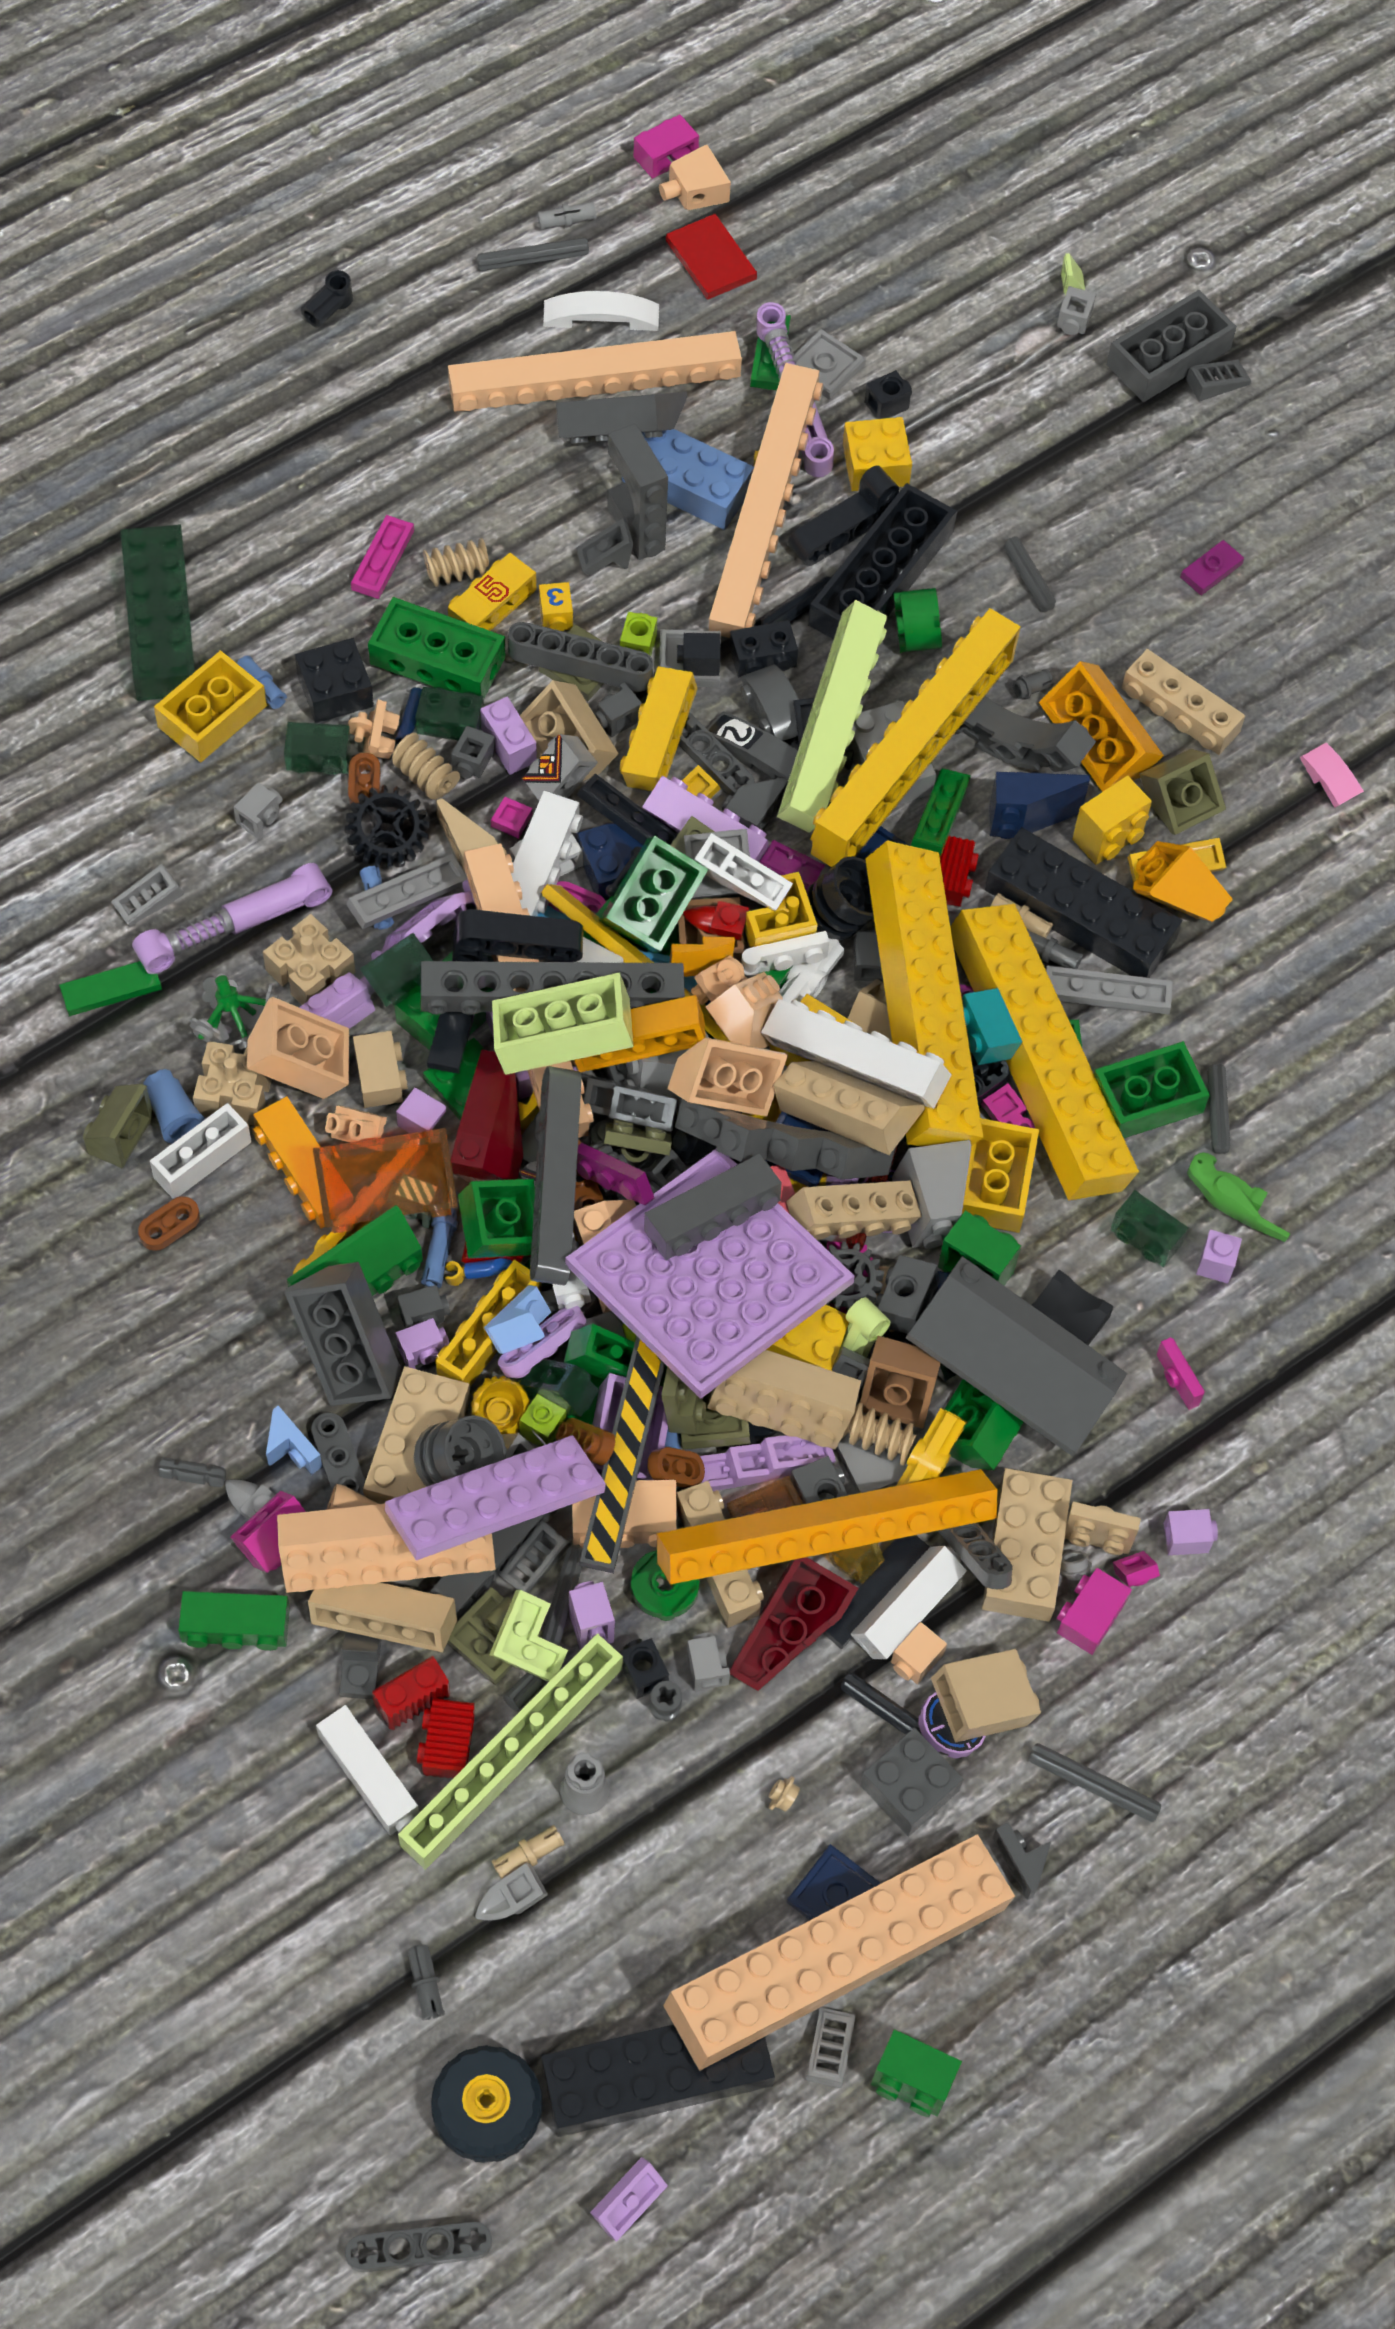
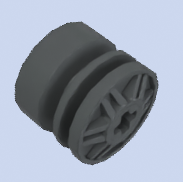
M475 1415L431 1425L421 1433L414 1450L416 1472L426 1486L506 1459L504 1439L498 1428L486 1418Z

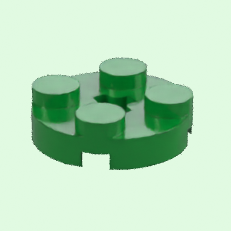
M657 1550L645 1554L639 1559L632 1571L630 1590L637 1606L646 1614L657 1617L662 1621H669L686 1613L697 1600L699 1579L671 1584L673 1589L661 1591L658 1589L659 1583L657 1579L666 1580L667 1578L657 1563Z

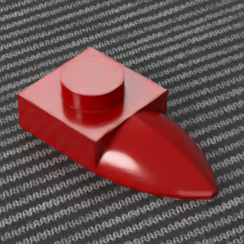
M718 901L717 906H696L685 910L683 915L692 925L702 931L722 937H734L735 940L741 941L746 924V914L749 908Z

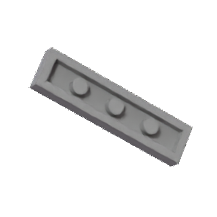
M450 854L349 897L346 905L360 927L365 929L462 887L467 877L454 855Z
M1046 966V972L1059 1000L1062 1002L1161 1014L1170 1013L1173 981Z

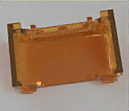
M446 1128L313 1148L325 1228L332 1227L333 1233L352 1231V1224L375 1220L395 1205L400 1208L403 1215L431 1211L432 1218L452 1215L451 1208L458 1207Z

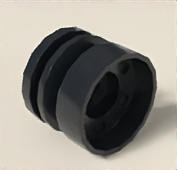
M853 856L842 858L806 889L817 922V930L819 932L826 931L830 939H837L839 941L849 939L865 924L874 919L867 867L864 859Z

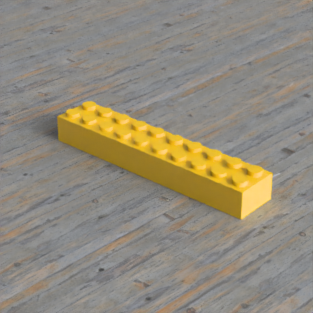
M991 608L988 609L983 617H976L969 629L970 633L966 638L960 637L952 650L953 654L949 659L944 657L936 668V675L931 680L927 678L919 689L918 697L914 701L910 699L901 712L900 719L897 722L892 721L886 728L883 740L879 744L875 742L869 749L865 762L862 765L857 764L849 775L848 783L844 787L839 786L831 797L830 805L826 809L822 807L817 812L813 820L815 829L810 838L813 841L811 855L830 867H833L842 858L856 857L1013 662L1021 626Z
M886 841L865 860L892 1043L898 1045L901 1041L911 1045L917 1050V1053L924 1056L927 1052L939 1056L945 1061L943 1065L952 1074L935 1108L932 1109L925 1106V1110L906 1133L907 1144L923 1147L970 1140L971 1145L983 1138V1131L939 852Z
M1008 904L961 910L950 926L953 947L974 992L999 989L1021 1037L1022 1043L1011 1059L1005 1061L1009 1066L1010 1073L1036 1129H1039V1137L1068 1201L1122 1192L1139 1173V1170L1016 905Z

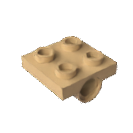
M1073 1501L1067 1518L1065 1539H1068L1070 1543L1076 1546L1087 1547L1092 1545L1103 1548L1106 1553L1112 1555L1129 1554L1138 1533L1141 1518L1114 1512L1107 1506L1094 1507Z

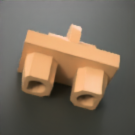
M378 699L375 710L370 712L369 718L367 719V713L359 712L358 717L351 718L348 721L347 730L352 735H355L354 741L363 742L365 737L362 753H371L379 758L390 759L394 752L396 741L381 736V732L394 735L399 725L400 715L385 710L387 702Z
M731 955L694 977L698 984L691 989V993L697 996L701 1005L708 1001L712 1002L733 985L748 979L744 976L743 965Z
M336 1106L335 1113L327 1115L325 1131L331 1133V1138L373 1149H382L381 1135L384 1132L383 1127L386 1124L387 1117L345 1106Z

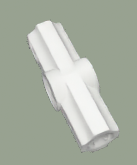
M829 938L827 958H823L817 963L809 964L805 962L793 965L787 976L786 983L779 991L783 1001L791 1003L792 1000L801 1002L806 994L814 998L819 995L827 981L828 974L844 954V948L837 939Z

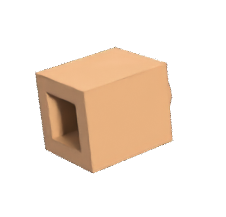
M920 1622L893 1652L891 1663L894 1665L893 1668L903 1679L908 1681L911 1679L918 1685L943 1657L947 1643Z

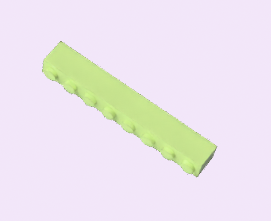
M857 600L842 612L777 815L778 818L808 833L815 829L813 820L817 812L822 807L827 808L829 800L838 788L839 783L836 782V778L843 769L847 759L844 756V752L854 737L855 731L852 730V727L863 709L860 701L870 686L871 680L868 679V676L879 658V654L876 653L877 647L882 643L887 632L884 628L887 616Z
M597 1633L398 1834L400 1847L426 1870L621 1672L623 1656Z

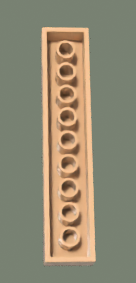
M977 1834L671 1991L663 2006L700 2071L999 1914L1007 1908L1015 1895Z

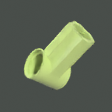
M861 1298L848 1310L846 1320L849 1322L839 1353L842 1347H845L867 1358L874 1342L877 1340V1336H883L888 1330L891 1323L890 1320L868 1298Z

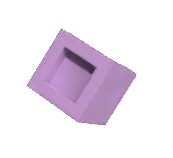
M414 1088L396 1111L398 1127L413 1136L418 1132L430 1144L433 1141V1128L446 1112V1106L419 1089Z

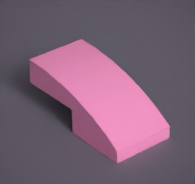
M1327 743L1300 757L1314 784L1320 781L1334 808L1364 792L1345 762Z

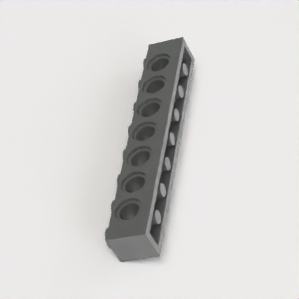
M421 961V1011L432 1014L462 1012L469 1015L479 1012H493V1000L619 972L630 998V1008L633 1009L685 997L683 963ZM450 987H457L461 990L458 992H451L447 989ZM484 987L492 988L493 991L483 992L480 989ZM520 987L524 988L526 991L516 992L513 989ZM651 988L657 992L647 993L644 989Z

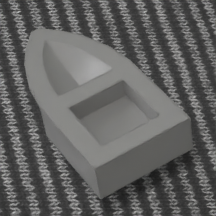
M236 1479L225 1481L226 1492L232 1505L248 1520L276 1495L263 1484L258 1486L248 1481Z
M525 1863L492 1886L482 1898L475 1917L486 1921L503 1919L513 1914L522 1913L546 1897L548 1894L533 1866Z

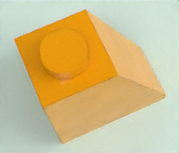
M1157 841L1137 863L1136 871L1139 874V879L1134 881L1133 885L1136 893L1196 919L1213 922L1225 913L1226 907L1233 900L1190 846Z

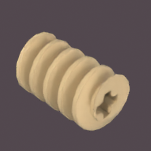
M483 538L479 539L478 548L472 540L467 542L466 550L461 543H456L454 552L449 545H445L443 555L438 548H433L431 558L423 550L428 577L435 587L439 586L440 577H443L448 585L451 581V575H455L458 582H462L463 572H466L470 580L474 579V570H478L480 575L483 576L486 573V568L489 567L487 548Z
M417 733L408 734L400 741L393 752V764L400 768L404 775L409 776V779L414 784H417V787L425 792L430 799L442 798L457 785L460 780V773L458 771L451 772L452 766L449 763L443 764L444 758L441 755L435 756L436 751L432 747L427 748L428 743L425 740H419Z
M860 1402L856 1405L854 1415L842 1436L843 1439L849 1433V1444L855 1445L862 1438V1449L866 1451L874 1443L875 1454L878 1456L885 1449H888L887 1459L890 1461L900 1454V1465L905 1466L917 1438V1434H913V1423H909L902 1430L900 1418L897 1417L890 1425L888 1424V1413L884 1412L877 1420L875 1419V1408L872 1407L866 1414H863V1403Z

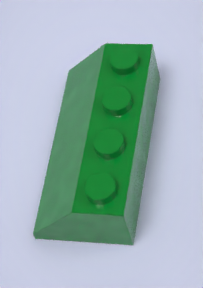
M395 1205L287 1278L288 1287L328 1266L359 1262L372 1296L376 1293L382 1294L392 1287L395 1280L404 1274L407 1276L414 1273L423 1262L422 1247L402 1211Z
M963 1379L945 1407V1410L952 1412L967 1422L949 1454L970 1468L994 1471L1001 1462L1013 1438L1018 1434L1023 1421Z

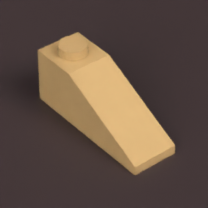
M444 799L436 800L438 820L460 866L464 870V851L496 845L497 842L492 835Z

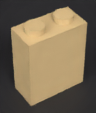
M1016 1649L944 1664L931 1677L955 1743L1026 1727L1041 1714L1039 1699L1032 1691L1027 1678L1026 1666L1020 1660Z

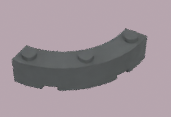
M984 696L956 731V734H960L963 731L977 741L974 745L975 747L998 759L1037 771L1041 767H1049L1053 772L1076 768L1096 743L1088 730L1076 720L1067 723H1044L1031 720L1003 708L986 696Z

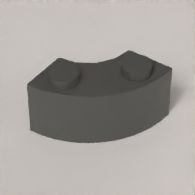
M771 665L741 676L743 686L740 687L741 695L745 703L749 704L757 714L759 728L782 741L798 736L793 700L799 699L781 669L776 665Z

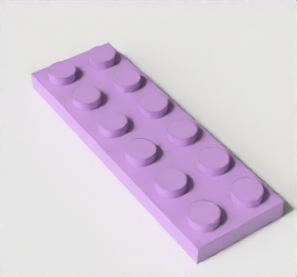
M572 1435L385 1501V1512L415 1560H419L604 1493L606 1483Z

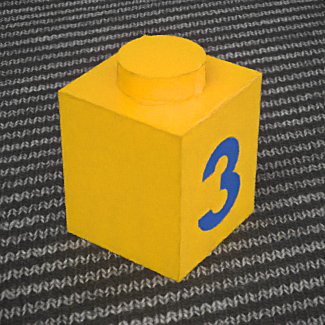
M569 582L539 585L542 626L558 631L570 630L573 627V608Z

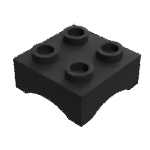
M1061 1270L1056 1272L1046 1288L1032 1304L1037 1310L1087 1345L1091 1343L1108 1321L1114 1307L1105 1300L1097 1298L1082 1289Z

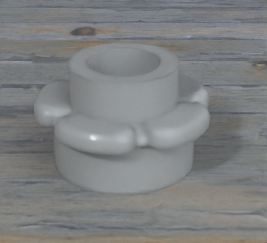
M1068 1552L1062 1555L1060 1573L1066 1576L1068 1580H1081L1085 1574L1087 1575L1090 1572L1092 1563L1088 1561V1555L1085 1552Z

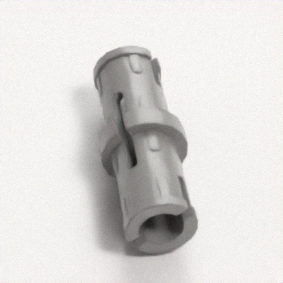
M593 201L569 206L567 203L562 204V208L537 212L541 230L562 225L571 227L572 223L595 220L597 218Z

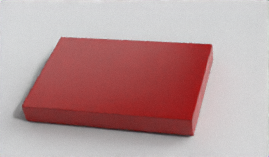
M716 214L666 234V242L707 300L757 279V271Z

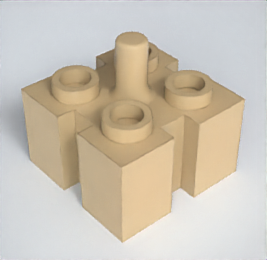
M309 914L292 928L293 937L290 940L286 941L283 937H280L263 951L266 971L282 987L289 982L291 995L301 1005L306 1003L313 995L326 989L329 984H333L338 977L344 976L348 972L356 973L354 954L337 938L329 942L328 929L312 914Z
M207 1042L202 1061L204 1076H198L193 1095L194 1106L204 1117H209L228 1103L247 1124L255 1125L253 1114L265 1108L264 1092H269L272 1078L247 1069V1047L244 1054H238L234 1052L233 1045Z

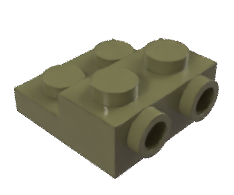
M667 1366L661 1396L669 1432L696 1435L700 1422H704L706 1403L703 1401L705 1396L700 1399Z

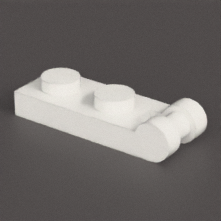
M818 932L746 949L742 954L744 976L750 978L761 972L774 969L779 971L786 970L792 965L805 962L812 964L827 958L830 943L827 932Z

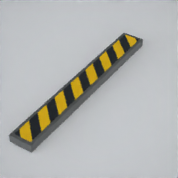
M636 1337L612 1431L615 1435V1447L610 1459L604 1464L601 1475L606 1483L605 1492L596 1495L579 1561V1566L613 1574L666 1365L638 1337Z

